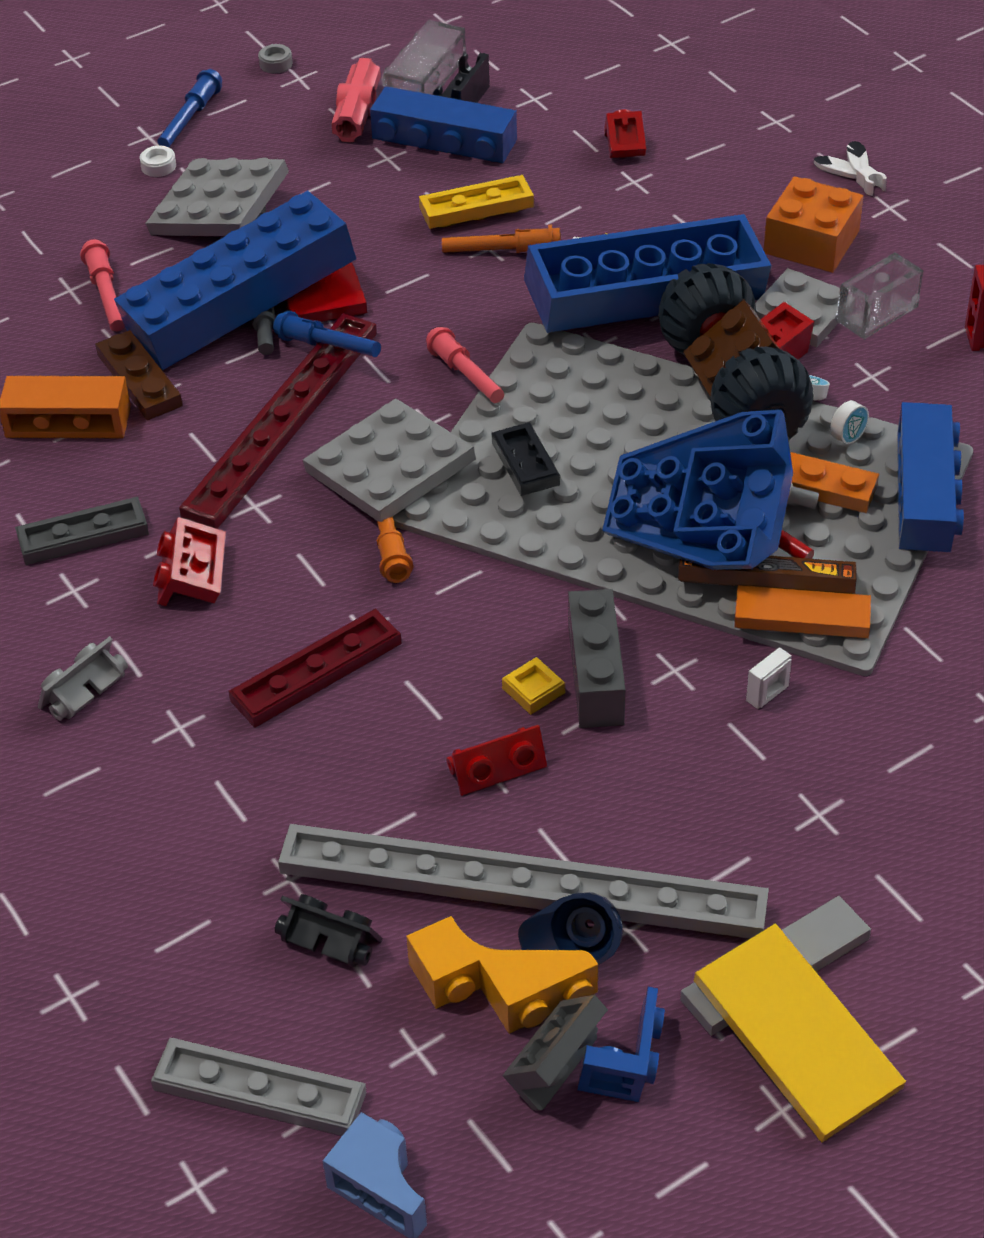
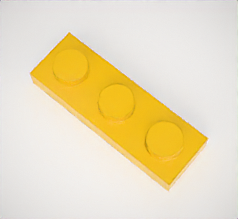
M523 175L419 196V208L429 229L447 227L451 224L470 220H481L489 216L514 213L534 207V195Z

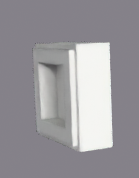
M779 647L749 670L747 702L757 709L762 708L789 686L792 655Z

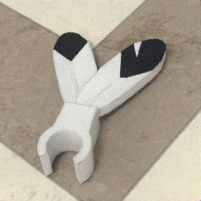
M852 141L847 145L848 161L830 156L814 158V164L819 169L856 179V182L864 188V192L868 195L873 196L874 186H878L882 191H886V175L877 172L869 166L867 151L860 142Z

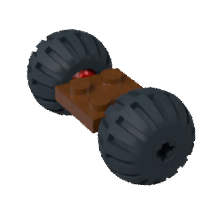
M709 263L707 265L699 264L692 266L691 271L685 269L677 274L678 279H672L667 285L659 305L658 315L661 331L670 346L688 359L710 396L711 409L715 421L740 412L782 410L785 415L787 435L791 439L798 433V427L803 428L811 413L814 397L811 379L808 371L799 360L779 348L756 314L754 294L747 281L730 268Z

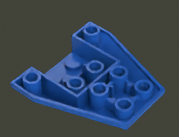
M783 411L740 412L621 455L602 531L607 535L712 570L753 569L778 550L793 477Z

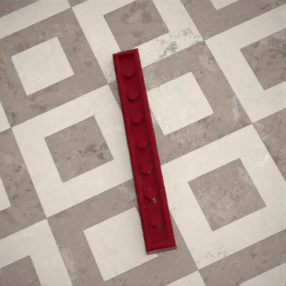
M344 313L330 328L331 330L373 340L377 335L375 323ZM318 342L179 507L181 518L218 529L361 353Z

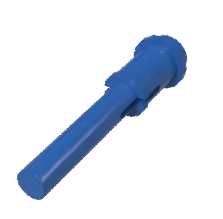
M207 69L199 72L196 78L197 82L185 95L186 103L158 138L157 143L159 146L169 148L193 117L194 113L203 110L210 98L221 91L222 77L217 71Z
M293 311L280 313L274 320V332L283 341L288 342L294 339L313 346L320 342L377 357L381 352L380 342L324 328L320 321L298 317Z

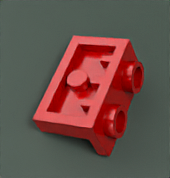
M177 517L170 533L166 531L162 533L157 547V556L162 557V562L158 564L153 580V586L159 588L157 604L166 606L173 592L215 604L221 592L226 531Z

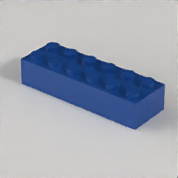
M307 190L302 194L292 197L288 202L272 211L261 214L257 219L238 230L229 232L225 237L206 248L197 250L193 255L181 262L163 269L159 274L147 281L131 287L127 292L114 298L126 330L132 331L157 365L164 370L357 258L347 224Z
M745 214L528 245L524 281L548 333L658 316L663 292H665L672 279L677 280V274L685 269L691 271L692 266L699 264H717L732 269L747 281L754 294V299L759 300L765 293L772 265Z

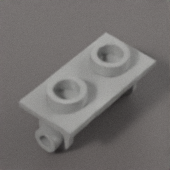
M109 636L99 645L90 643L78 653L72 666L64 672L59 668L47 676L40 686L42 691L38 708L41 710L51 703L52 705L49 706V710L57 720L61 721L63 718L71 719L94 700V695L85 687L88 683L101 695L114 683L125 676L124 670L128 668V664L121 655L116 654L112 656L109 653L113 639Z

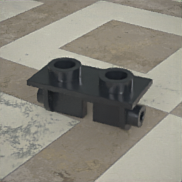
M304 894L300 895L298 901L282 896L280 899L290 908L288 915H281L275 925V933L281 935L283 942L315 952L321 936H326L328 938L321 954L348 964L351 967H356L358 964L366 966L372 954V947L367 946L369 939L379 943L382 942L383 938L370 927L372 920L349 910H345L342 917L326 911L328 907L326 903Z

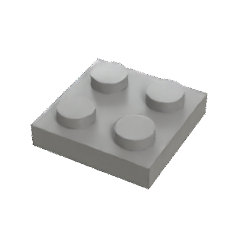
M787 268L755 303L756 314L761 319L781 303L786 302L815 321L809 345L817 348L854 306L855 294Z

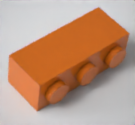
M6 376L0 397V419L5 438H124L131 408L125 376Z

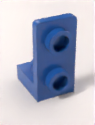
M647 987L640 1013L635 1055L624 1053L622 1050L611 1046L598 1048L587 1045L579 1074L577 1090L639 1102L644 1084H654L659 1053L650 1051L652 1038L660 1039L665 1008L656 1007L658 988Z

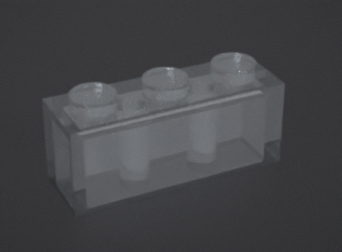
M428 20L414 34L413 39L399 52V55L391 65L385 68L382 75L383 87L387 86L433 95L435 89L439 85L443 86L459 67V59L466 52L465 28Z

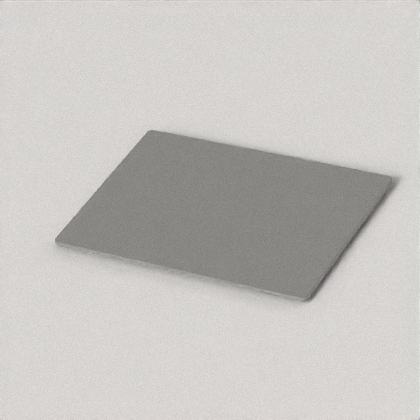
M528 323L524 326L489 376L504 391L503 399L498 403H493L479 391L451 431V433L474 447L476 460L393 516L395 527L591 590L613 589V596L776 649L780 647L786 652L861 676H868L873 672L928 551L899 549L898 425L869 417L866 429L860 438L854 443L846 444L834 438L831 434V420L838 407L813 401L811 413L803 428L798 427V433L791 439L788 437L790 452L879 473L878 486L867 513L817 501L815 509L788 503L782 529L813 549L814 556L812 559L856 562L857 580L855 594L871 595L869 639L734 628L738 586L680 582L678 580L679 558L607 535L602 531L621 455L715 422L710 396L694 369L688 365L562 330L547 333L544 325L537 323ZM530 422L560 474V485L520 496L492 444L491 432ZM959 442L958 447H954V450L961 451L960 474L955 476V479L962 480L972 459L973 448L968 444ZM779 547L777 551L770 555L792 557Z

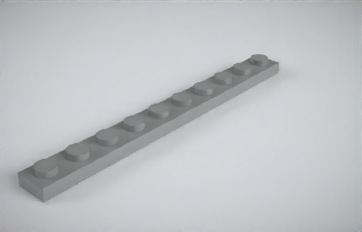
M296 824L289 825L278 861L280 874L541 910L562 897L574 893L593 892L606 897L614 904L620 914L621 921L750 939L764 931L769 888Z

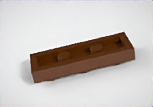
M131 330L95 343L98 357L113 376H125L129 397L147 421L183 406L179 391Z

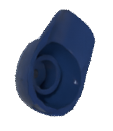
M593 892L574 893L558 899L526 919L518 929V938L522 950H584L589 952L595 958L598 965L611 958L620 946L623 927L619 912L606 897ZM588 919L594 922L593 927L588 926Z

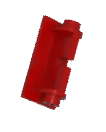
M539 725L527 729L521 727L515 733L464 750L456 749L453 751L452 756L446 758L450 773L452 775L456 774L461 796L547 767Z

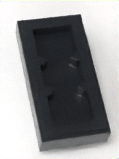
M530 422L491 432L492 444L520 496L560 485V474Z

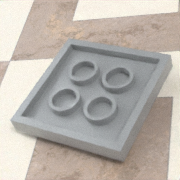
M198 158L192 160L147 220L146 226L150 235L226 236L229 232L247 225L258 217L288 174L289 170L285 159L258 158L256 160H238L237 158H228L225 160H207L206 158Z
M394 399L329 443L321 446L318 450L304 458L303 463L308 474L377 521L382 522L388 517H393L476 460L472 445L398 399Z

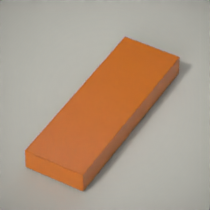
M738 585L734 628L869 639L871 595Z

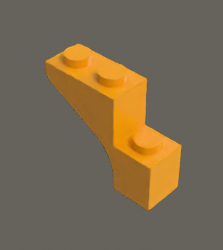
M452 916L406 936L409 965L435 1009L450 1002H461L474 991L481 988L509 1034L523 1027L531 1028L537 1026L552 1013L562 1000L598 993V963L589 952L584 950H496L487 948L465 935Z

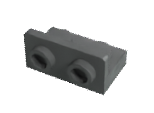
M596 995L560 1001L502 1075L532 1110H543L584 1057L586 1046H592L597 1040L598 1028L596 1025L608 1009Z

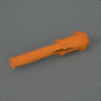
M548 224V228L515 229V234L442 238V252L516 249V253L527 252L528 245L561 241L560 228H553L552 224Z
M388 517L382 522L377 521L380 535L376 541L382 559L379 568L382 576L388 581L400 583L409 578L414 567L413 560L406 554L404 538L401 532L396 530L393 517Z

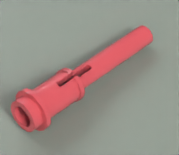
M89 240L81 249V261L88 267L91 282L98 287L111 330L118 332L123 330L125 325L114 301V298H116L112 284L114 272L108 260L110 251L108 246L100 240Z
M436 327L428 333L426 338L427 349L432 355L439 356L450 369L459 370L491 402L498 403L503 399L504 391L470 359L469 351L455 340L452 330L445 327Z

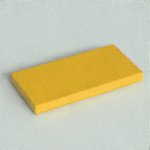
M776 923L695 972L693 981L821 1143L903 1089L906 1080Z

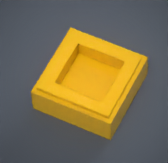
M535 657L503 677L502 689L531 715L565 694V682L539 658Z

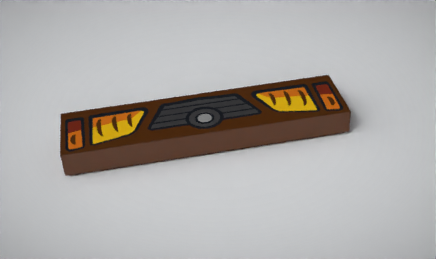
M769 556L753 569L712 570L680 559L678 580L680 582L731 586L744 585L855 594L857 580L856 562Z

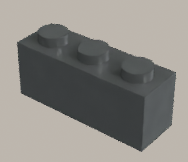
M613 589L568 591V630L579 728L625 725L626 689Z

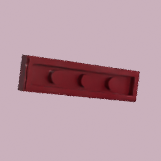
M375 608L229 690L230 702L256 728L401 645V633Z

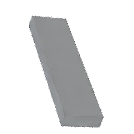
M837 896L782 929V931L817 972L869 940L871 928L840 896ZM695 982L681 990V1002L711 1036L729 1026Z
M171 1037L151 1080L154 1091L341 1136L358 1117L367 1093L366 1085L362 1082Z

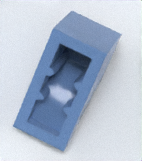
M361 1112L323 1160L327 1188L407 1238H418L427 1226L425 1199L408 1185L402 1175V1172L408 1166L406 1142L403 1134L392 1123L383 1119L377 1122Z

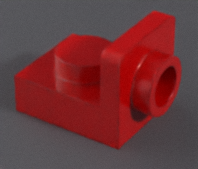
M621 109L613 113H606L604 135L608 138L610 158L645 156L647 148L642 111Z

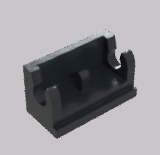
M464 52L458 62L459 73L444 92L442 86L439 85L433 92V95L478 103L490 87L489 54L480 52L477 56L476 65L471 68L467 62L468 54Z

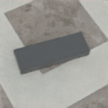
M138 497L15 527L25 565L149 535L147 522Z

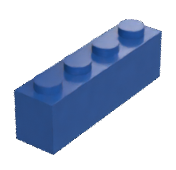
M387 86L384 87L370 108L372 139L498 163H504L517 141V110Z
M901 403L897 430L899 549L951 552L954 535H962L964 511L963 509H956V505L961 504L962 480L955 479V476L960 474L961 451L954 450V447H958L960 423L953 422L952 405Z

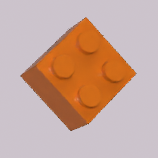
M794 176L766 217L765 254L833 273L860 230L864 195L851 192L845 188H836L814 182L808 178Z

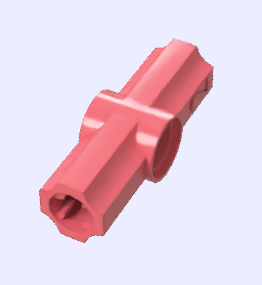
M359 58V61L351 66L346 83H339L337 109L331 124L332 134L337 135L342 142H354L356 137L362 135L367 117L370 116V108L376 101V90L381 73L380 67L375 65L369 58Z

